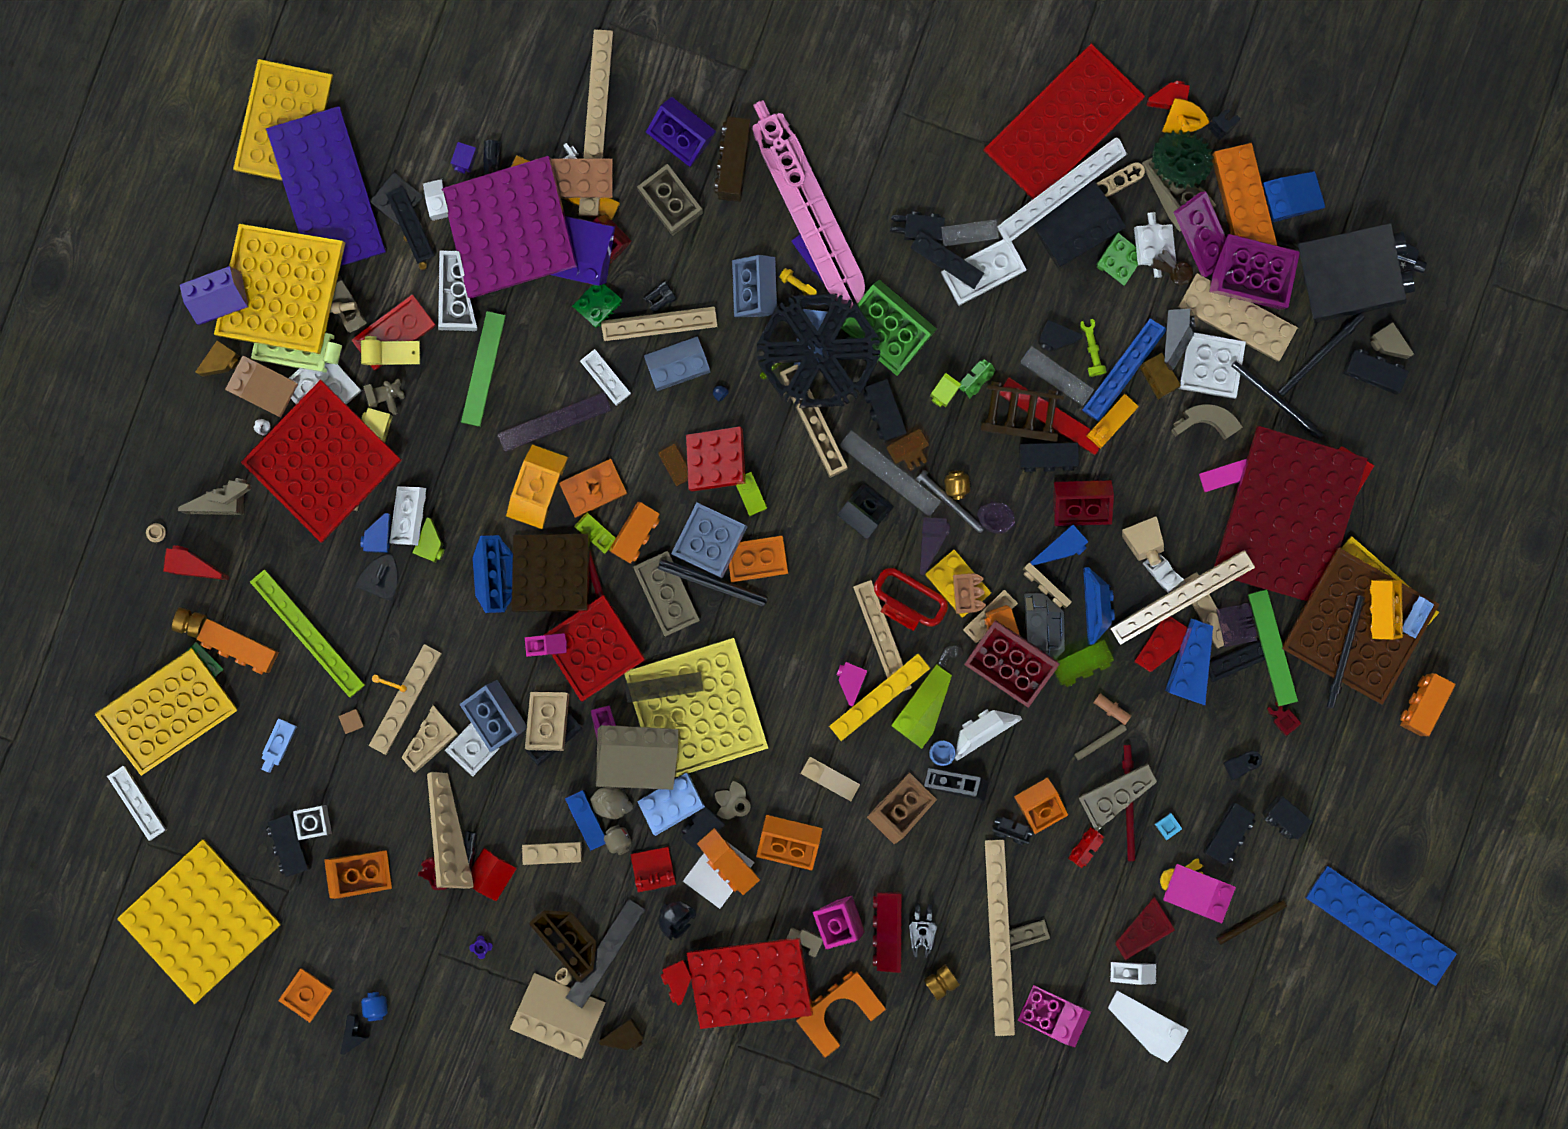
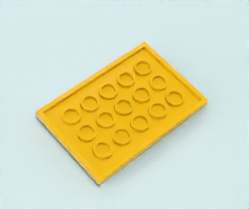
M258 59L233 170L282 181L266 128L325 111L333 75Z
M191 648L96 712L95 716L142 776L235 713L238 709L194 649Z

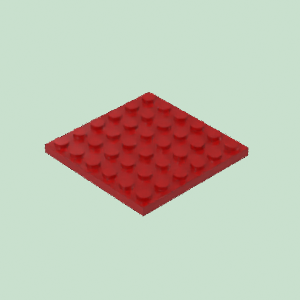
M319 380L241 463L319 542H323L402 459L322 380Z

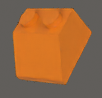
M1048 778L1014 796L1034 834L1068 816L1058 792Z

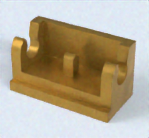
M1162 353L1144 362L1139 367L1157 399L1162 398L1181 386L1173 371L1169 370L1164 362L1165 357Z

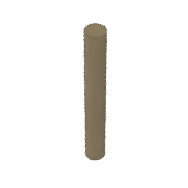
M1121 724L1074 754L1078 761L1122 734L1127 730L1126 727Z

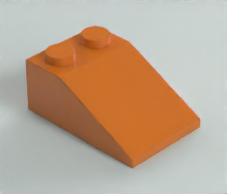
M387 850L324 860L330 898L338 899L392 889Z

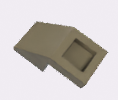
M235 478V481H228L226 495H224V491L213 489L212 493L206 492L205 500L228 505L251 490V485L246 484L247 480Z

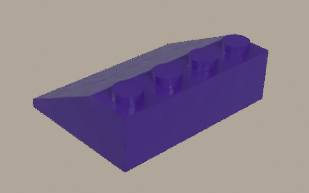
M565 216L577 267L551 275L598 286L607 283L615 227Z

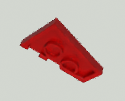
M1171 616L1159 622L1134 662L1148 672H1152L1180 650L1187 627Z

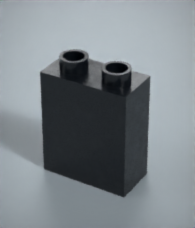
M1391 224L1298 244L1314 323L1406 304L1405 294L1415 292L1411 269L1400 271L1398 256L1408 254L1404 232L1393 233Z

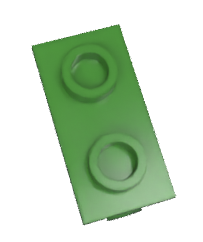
M985 359L979 361L971 370L975 374L974 377L968 373L960 382L961 386L959 389L962 392L965 391L968 398L977 394L981 386L990 380L995 372L992 364L988 363Z

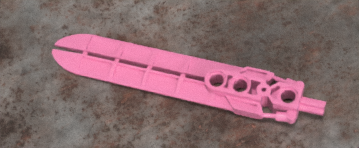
M759 101L753 105L760 118V121L752 127L755 140L759 143L765 163L776 182L829 294H838L835 299L836 301L842 295L841 303L847 304L849 299L851 300L844 285L847 282L858 304L865 292L864 278L799 141L789 128L790 125L782 113L770 115L764 101ZM768 125H773L776 129L773 132H768L765 128ZM783 129H786L789 133V139H782ZM764 138L767 144L773 146H771L770 148H764L762 144V139ZM790 159L792 164L785 166L782 164V160ZM796 175L800 178V181L793 183L790 181V178ZM799 189H802L807 199L806 203L804 202L799 192ZM808 206H810V208H811V210H812V212H813V214H814V216H815V218H816V220H817V222H818V224H819V226H820L819 228L816 227V225H815V223H814V221H813V219H812V217H811V215H810V213H809V211H808V208H807ZM821 231L832 251L831 254H829L819 233ZM833 257L835 258L844 276V279H841L832 260Z

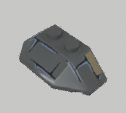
M1044 593L1024 594L1025 640L1056 660L1065 651L1064 611Z

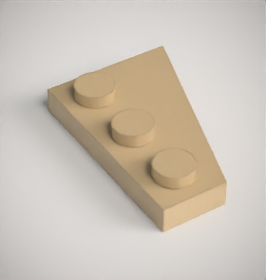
M434 705L431 707L427 718L422 722L417 735L412 739L402 756V759L415 773L459 735Z

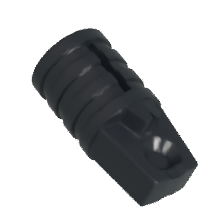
M484 140L483 163L484 174L486 175L499 170L501 141Z

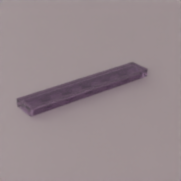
M604 392L498 433L504 452H507L612 410Z

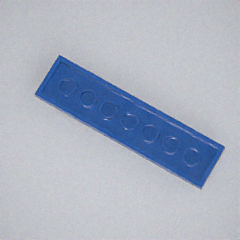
M1328 866L1325 867L1305 897L1434 986L1437 985L1457 955L1451 949Z

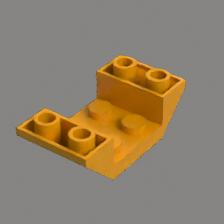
M532 445L523 461L512 491L506 517L543 529L549 513L548 507L559 477L563 474L568 457Z

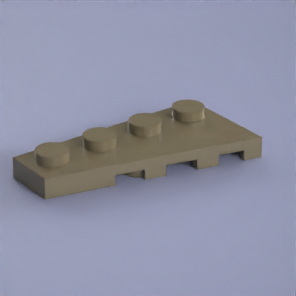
M1146 764L1079 796V800L1094 829L1098 831L1120 811L1130 805L1131 802L1157 782V779L1149 764Z

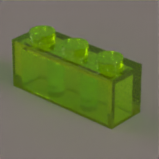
M1102 640L1059 660L1060 665L1054 674L1060 686L1065 684L1068 687L1076 683L1075 679L1080 676L1085 679L1093 675V670L1100 668L1102 671L1110 667V662L1114 661L1105 640Z

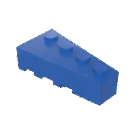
M1192 618L1190 619L1165 691L1205 705L1213 626Z

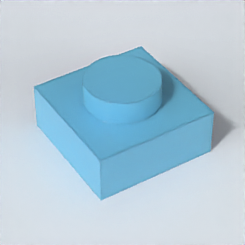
M1171 813L1155 823V826L1165 840H1168L1182 830Z

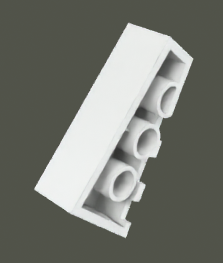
M440 251L438 330L477 331L470 298L467 297L463 280L465 275L459 251Z

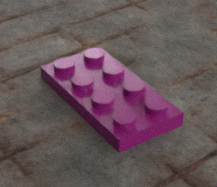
M1201 191L1173 213L1201 276L1207 277L1215 270L1226 241V236L1207 193Z

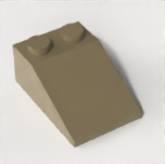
M223 485V488L215 490L224 491V495H226L228 485ZM205 494L178 507V511L185 514L244 515V494L228 505L205 500Z

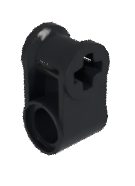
M1248 751L1223 762L1230 779L1234 780L1258 768L1262 763V757L1256 751ZM1250 755L1257 757L1255 764L1248 763Z

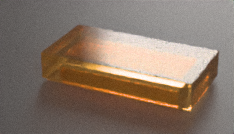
M675 444L660 451L658 454L676 487L688 481V467Z

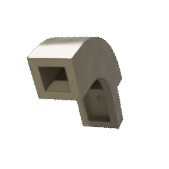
M339 275L332 302H355ZM358 305L357 309L339 313L346 330L350 333L367 324Z
M1198 405L1182 413L1187 420L1183 418L1173 424L1175 428L1171 431L1176 437L1194 424L1207 423L1215 427L1225 440L1243 427L1236 417L1224 408L1215 405Z

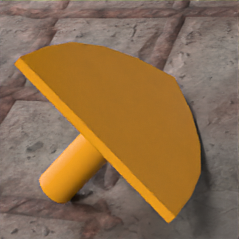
M1175 98L1162 132L1173 134L1189 133L1204 127L1210 122L1199 106L1190 101Z

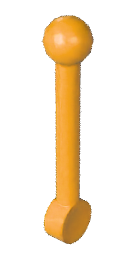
M378 675L372 677V681L375 683L381 682L397 688L401 692L407 690L405 685L400 686L386 681Z

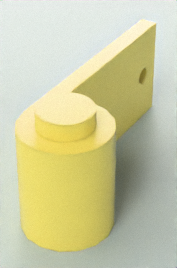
M373 336L365 337V340L361 341V364H420V341L381 342Z

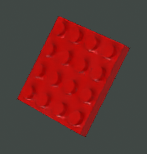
M605 595L589 604V611L577 612L544 634L565 633L567 653L551 655L581 702L646 660Z

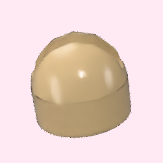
M561 968L557 971L555 979L560 984L567 985L572 981V974L566 968Z

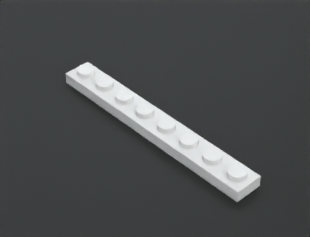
M1114 138L998 225L997 228L1004 241L1010 243L1127 155L1120 139Z

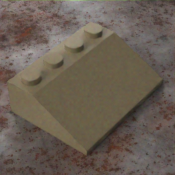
M600 726L597 734L596 787L673 790L678 752V729Z

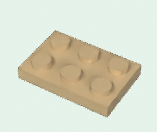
M530 692L525 742L526 750L564 751L569 704L568 693Z

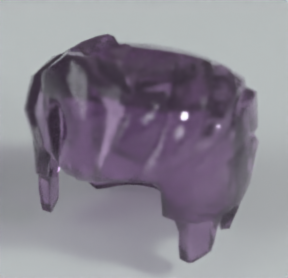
M990 502L981 506L978 510L977 515L980 519V524L991 533L1003 534L1015 525L1014 513L1006 504Z

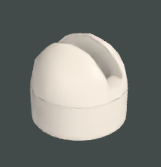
M264 419L256 420L253 426L254 431L260 435H266L270 430L269 421Z

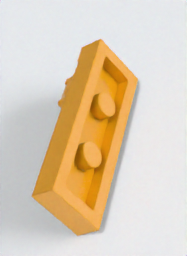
M1124 394L1089 432L1087 437L1101 449L1139 406Z

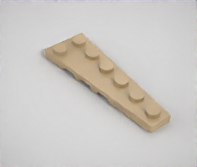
M430 772L427 774L437 887L470 889L474 887L472 874L469 868L448 773Z

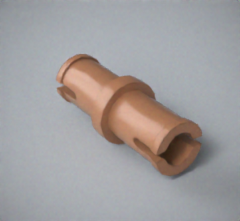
M1101 693L1093 702L1106 711L1108 716H1113L1123 725H1126L1132 716L1121 709L1118 703H1113Z

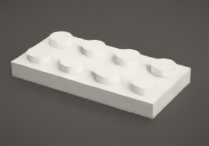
M1003 239L964 259L985 273L975 289L945 270L941 271V274L958 306L1025 272L1026 268L1012 241L1007 243Z

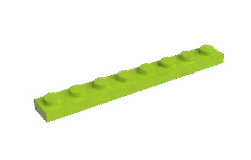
M265 569L250 581L350 698L365 686L361 679Z

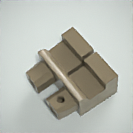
M792 927L786 938H800L801 945L810 948L809 955L816 957L823 942L820 935L805 928L799 931Z

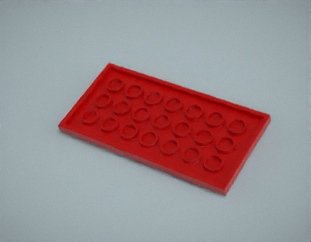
M1090 44L983 151L1034 199L1068 174L1145 96L1103 54Z

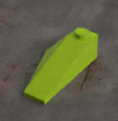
M937 664L891 725L921 749L934 732L952 675Z

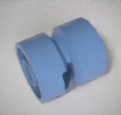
M937 741L930 747L929 756L935 764L945 766L954 760L955 749L947 741Z

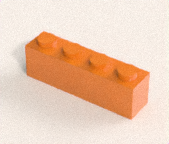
M206 619L196 639L201 641V646L209 650L212 647L219 650L218 654L228 658L230 655L236 658L235 662L242 666H246V664L253 666L252 670L259 674H263V672L269 673L279 652L210 619Z

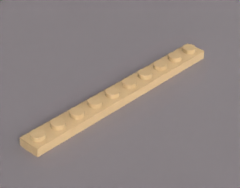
M594 30L583 159H603L613 31ZM580 198L579 217L597 218L600 198Z
M989 840L985 841L995 1036L1015 1035L1005 841Z

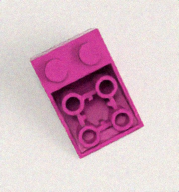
M1033 985L1018 1021L1066 1045L1075 1047L1091 1012Z

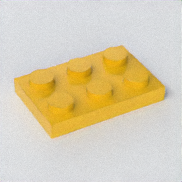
M953 550L930 569L925 576L956 611L953 575L975 573L959 554ZM983 582L974 585V587L985 591L982 596L975 600L983 601L991 594ZM960 613L959 615L963 618L968 613Z

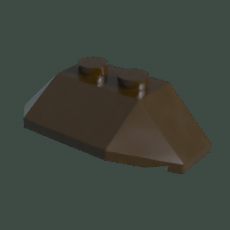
M543 910L529 922V925L578 982L594 970L597 941L572 912Z

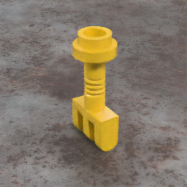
M785 268L780 274L779 278L782 279L783 283L790 282L801 290L804 295H817L816 289L809 284L805 285L792 275L793 271L791 269Z

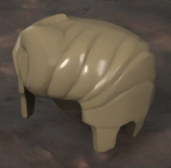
M600 788L590 799L593 811L609 819L622 818L624 814L633 809L628 796L619 788Z

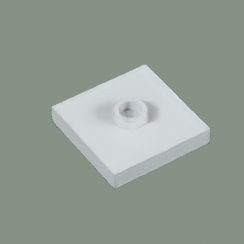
M470 723L445 751L473 777L500 748L490 753L478 732Z

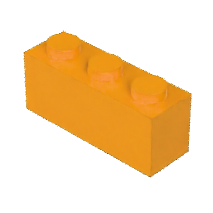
M1380 579L1371 581L1370 593L1372 595V604L1370 611L1372 614V639L1394 640L1403 638L1402 580Z

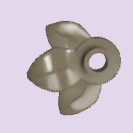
M733 781L730 785V791L722 790L715 793L717 802L722 806L717 813L719 817L731 819L736 815L745 816L749 813L750 802L746 799V791L741 784ZM743 803L745 806L744 810H738L737 805Z

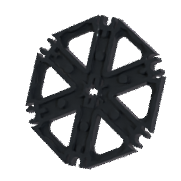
M838 294L793 296V299L788 298L790 306L785 307L783 303H780L782 311L779 310L778 306L776 307L757 343V351L765 353L763 356H757V361H760L758 365L782 400L786 393L785 402H788L791 397L796 399L795 407L799 405L800 400H802L799 408L844 406L841 398H843L846 404H849L847 396L853 395L857 399V392L861 395L880 359V356H878L880 355V350L873 349V346L880 345L878 335L855 302L852 308H850L852 302L850 299L847 304L841 303L842 295L838 297L837 301L835 299ZM825 304L829 307V311L818 331L803 311V307L806 305ZM848 318H854L865 332L864 338L836 339ZM780 321H785L799 341L772 343L770 337ZM815 346L819 349L823 348L822 355H820L819 353H814ZM864 359L867 362V366L860 380L852 382L838 360ZM801 362L790 384L787 386L782 385L772 371V365L775 363ZM819 370L835 393L832 398L811 399L808 397V391Z

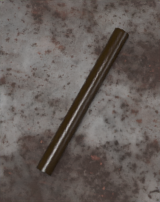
M1285 901L1278 902L1216 938L1218 943L1222 945L1287 907Z

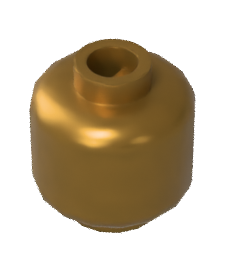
M952 471L945 477L946 494L953 496V499L965 498L964 495L970 492L969 476L964 471Z

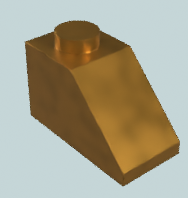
M216 341L195 372L202 377L229 372L230 369H234L238 364L239 355L219 341Z

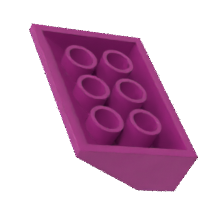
M1228 234L1213 272L1209 292L1271 308H1288L1300 252Z

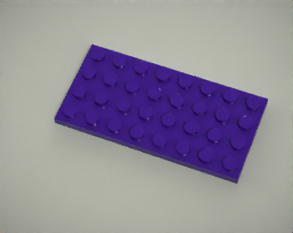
M338 106L266 128L299 234L345 242L340 267L386 253L340 107Z

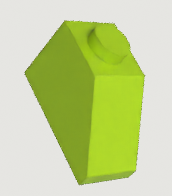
M945 373L930 396L933 398L931 401L939 407L942 405L946 407L959 390L961 384Z
M752 472L745 474L746 484H739L736 487L749 516H752L767 509Z
M426 518L420 533L418 546H415L413 554L436 563L443 556V543L433 520Z

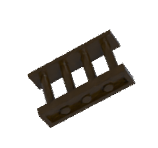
M992 381L991 385L987 384L986 388L992 389L988 419H986V422H981V431L1057 442L1058 434L1054 433L1052 428L1057 399L1064 400V396L1060 395V391L1049 390L1048 393L1004 387L1003 383ZM1000 391L1011 392L1008 418L1005 425L997 424L996 421ZM1019 394L1030 395L1026 425L1023 428L1016 427L1015 423ZM1038 396L1049 398L1045 428L1043 427L1042 431L1035 430V426H1033Z

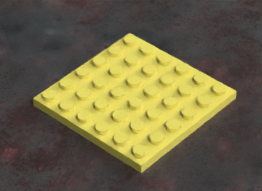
M734 638L632 669L625 673L640 727L678 729L675 777L768 749Z

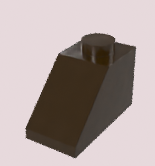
M630 1018L600 1039L598 1043L601 1046L629 1050L632 1047L635 1050L643 1044L641 1040L644 1039V1036L633 1019Z

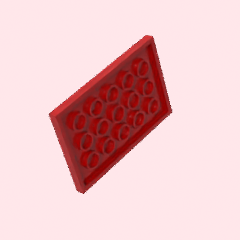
M800 938L689 951L687 953L700 1029L813 1015Z

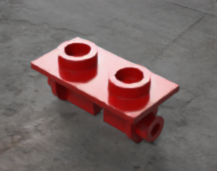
M1090 827L1083 834L1079 844L1073 848L1068 859L1080 868H1083L1093 857L1088 851L1092 849L1096 852L1104 842V836Z

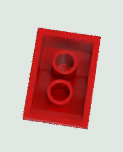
M173 546L172 549L166 548L164 572L229 580L228 575L196 554L189 552V548L182 546Z

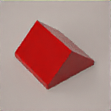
M484 848L471 868L474 886L472 888L478 893L497 901L517 868Z

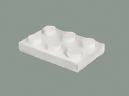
M397 486L389 543L418 546L421 521L423 519V507L426 499V488Z

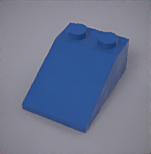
M1315 171L1282 177L1262 184L1272 223L1326 208Z

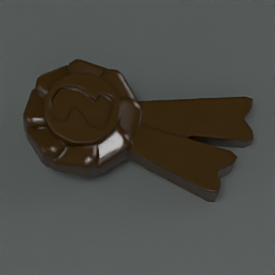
M1163 249L1162 254H1158V257L1164 262L1157 259L1152 260L1153 264L1150 267L1169 272L1171 280L1177 285L1188 284L1193 277V268L1184 261L1176 263L1167 250Z

